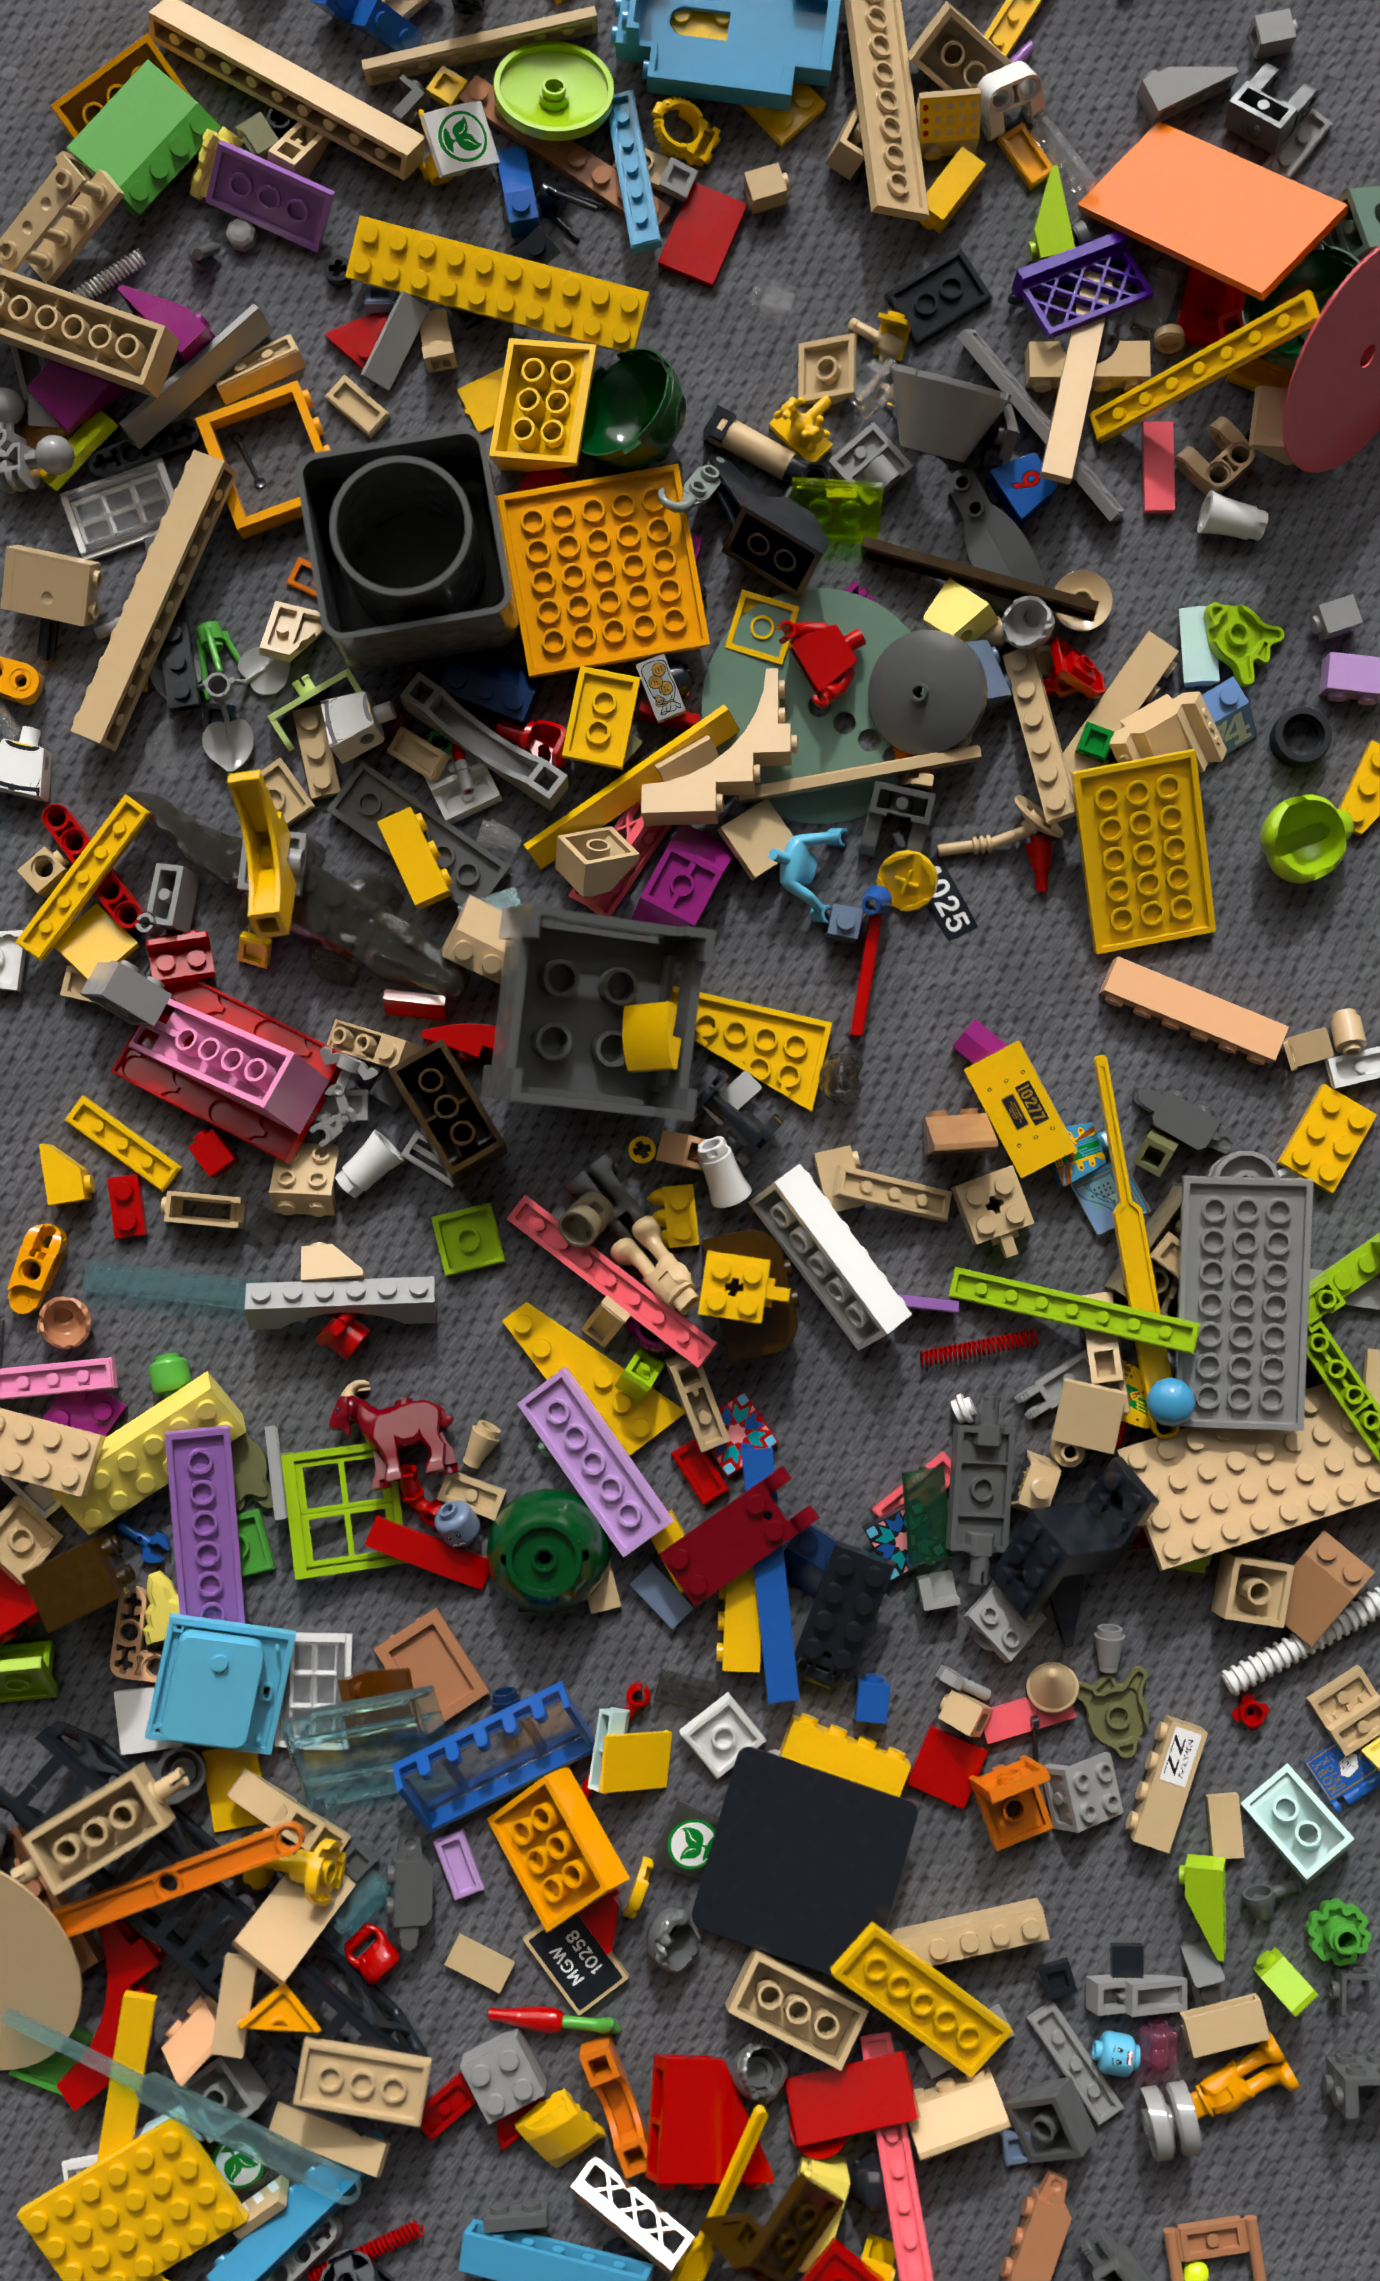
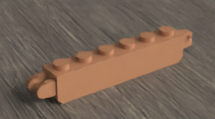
M1048 2170L1039 2188L1033 2187L1030 2197L1025 2196L1021 2206L1023 2218L1020 2226H1015L1011 2235L1010 2244L1013 2246L1009 2257H1004L1001 2264V2281H1051L1072 2219L1064 2201L1068 2183L1065 2175Z

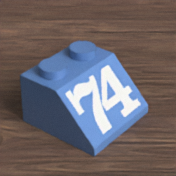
M1234 677L1202 695L1226 746V754L1257 736L1250 703Z

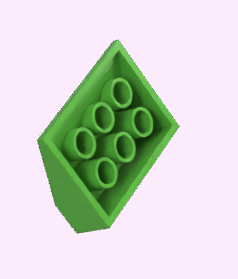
M147 60L66 149L93 176L99 169L106 171L125 194L119 203L137 220L198 154L202 147V137L206 129L217 132L221 126L195 99L152 62Z

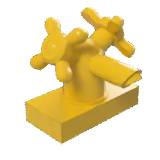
M823 396L805 414L800 413L797 407L806 400L803 397L797 399L790 397L782 405L781 410L774 413V419L769 423V428L793 452L811 462H818L833 446L827 439L830 437V432L822 428L824 418L821 416L831 406V399L828 396Z

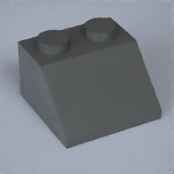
M1071 2077L1047 2080L1004 2103L1029 2163L1080 2158L1097 2137ZM1026 2132H1030L1033 2148L1029 2142Z

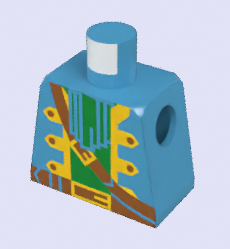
M1092 1122L1066 1126L1077 1150L1050 1164L1058 1187L1069 1185L1107 1163L1103 1152L1109 1149L1106 1130L1096 1133Z

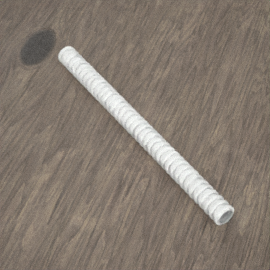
M1375 1587L1373 1593L1370 1591L1366 1592L1365 1597L1358 1596L1356 1602L1351 1600L1348 1604L1349 1606L1345 1607L1311 1648L1292 1632L1289 1634L1290 1638H1281V1643H1272L1273 1647H1265L1262 1653L1257 1651L1255 1657L1248 1656L1247 1661H1239L1237 1667L1232 1665L1229 1671L1222 1670V1679L1231 1694L1238 1696L1240 1694L1239 1691H1247L1249 1685L1254 1687L1257 1685V1681L1264 1682L1266 1676L1269 1678L1273 1677V1672L1280 1673L1283 1667L1288 1669L1291 1666L1290 1663H1299V1658L1306 1659L1308 1653L1315 1654L1317 1648L1322 1650L1325 1648V1644L1332 1645L1334 1639L1337 1641L1341 1640V1635H1350V1630L1357 1631L1359 1629L1358 1626L1365 1627L1367 1621L1374 1622L1376 1616L1380 1617V1588Z

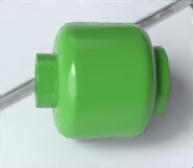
M179 1353L156 1356L154 1358L155 1362L150 1364L148 1368L153 1393L164 1395L165 1398L192 1381L189 1362L186 1358L180 1357Z

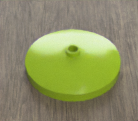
M539 41L515 49L501 61L494 77V100L502 117L518 131L542 140L565 141L583 137L598 129L606 121L613 107L614 83L609 69L592 52L567 42Z

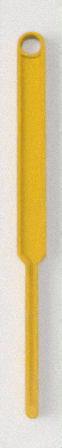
M1097 1055L1093 1063L1118 1204L1113 1210L1112 1216L1128 1306L1161 1314L1143 1211L1139 1205L1132 1201L1108 1060L1104 1055ZM1135 1341L1147 1407V1396L1151 1387L1161 1379L1172 1378L1167 1348ZM1147 1409L1150 1428L1156 1436L1162 1439H1170L1176 1436L1180 1429L1177 1426L1173 1427L1167 1434L1159 1433L1156 1428L1157 1421L1151 1417Z
M758 2105L754 2108L706 2217L725 2215L767 2121L768 2113L763 2105ZM701 2230L698 2237L694 2239L679 2261V2268L670 2281L704 2280L715 2254L711 2246L712 2243Z

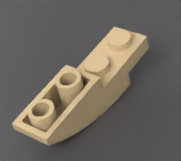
M1113 1291L1082 1295L1114 1303ZM1085 1329L1092 1384L1127 1392L1120 1337ZM1128 1392L1123 1414L1131 1413Z
M244 1767L227 1793L229 1798L270 1827L288 1821L298 1822L304 1828L306 1835L301 1847L307 1851L311 1850L314 1852L319 1843L327 1838L342 1842L344 1845L340 1848V1851H342L351 1838L348 1832L305 1807L296 1798ZM287 1829L282 1832L283 1836L296 1844L298 1843V1835L294 1830Z

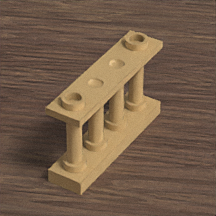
M64 156L0 238V263L6 270L15 273L23 262H27L46 284L53 285L125 195L124 192L106 171L100 169L91 181L88 182L68 157ZM81 192L72 205H69L77 193ZM61 215L62 218L58 221V223H57V224L54 226V228L52 229L51 226L55 223V221H56V220L59 218V216ZM41 239H44L40 246L34 252L33 249L37 246Z

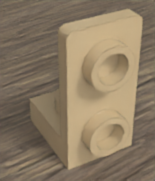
M440 308L428 311L419 329L423 345L421 348L428 373L457 368L458 365L446 309Z

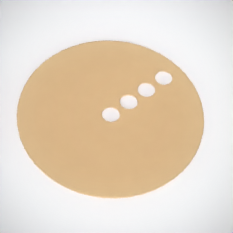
M0 1871V2070H14L31 2066L50 2057L69 2038L80 2014L82 1981L73 1947L57 1919L24 1885Z

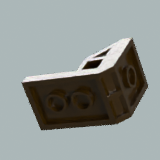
M800 2172L776 2209L772 2211L765 2225L749 2213L706 2217L699 2229L735 2270L756 2281H792L845 2201L834 2191Z

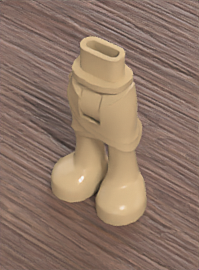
M652 1216L642 1217L632 1226L631 1232L658 1260L656 1267L646 1256L642 1247L631 1238H623L614 1243L610 1251L611 1257L620 1265L637 1268L644 1276V1283L650 1287L662 1302L669 1305L672 1309H677L681 1315H685L700 1300V1297L695 1292L696 1286L692 1282L691 1273L665 1247L661 1240V1228L655 1218Z

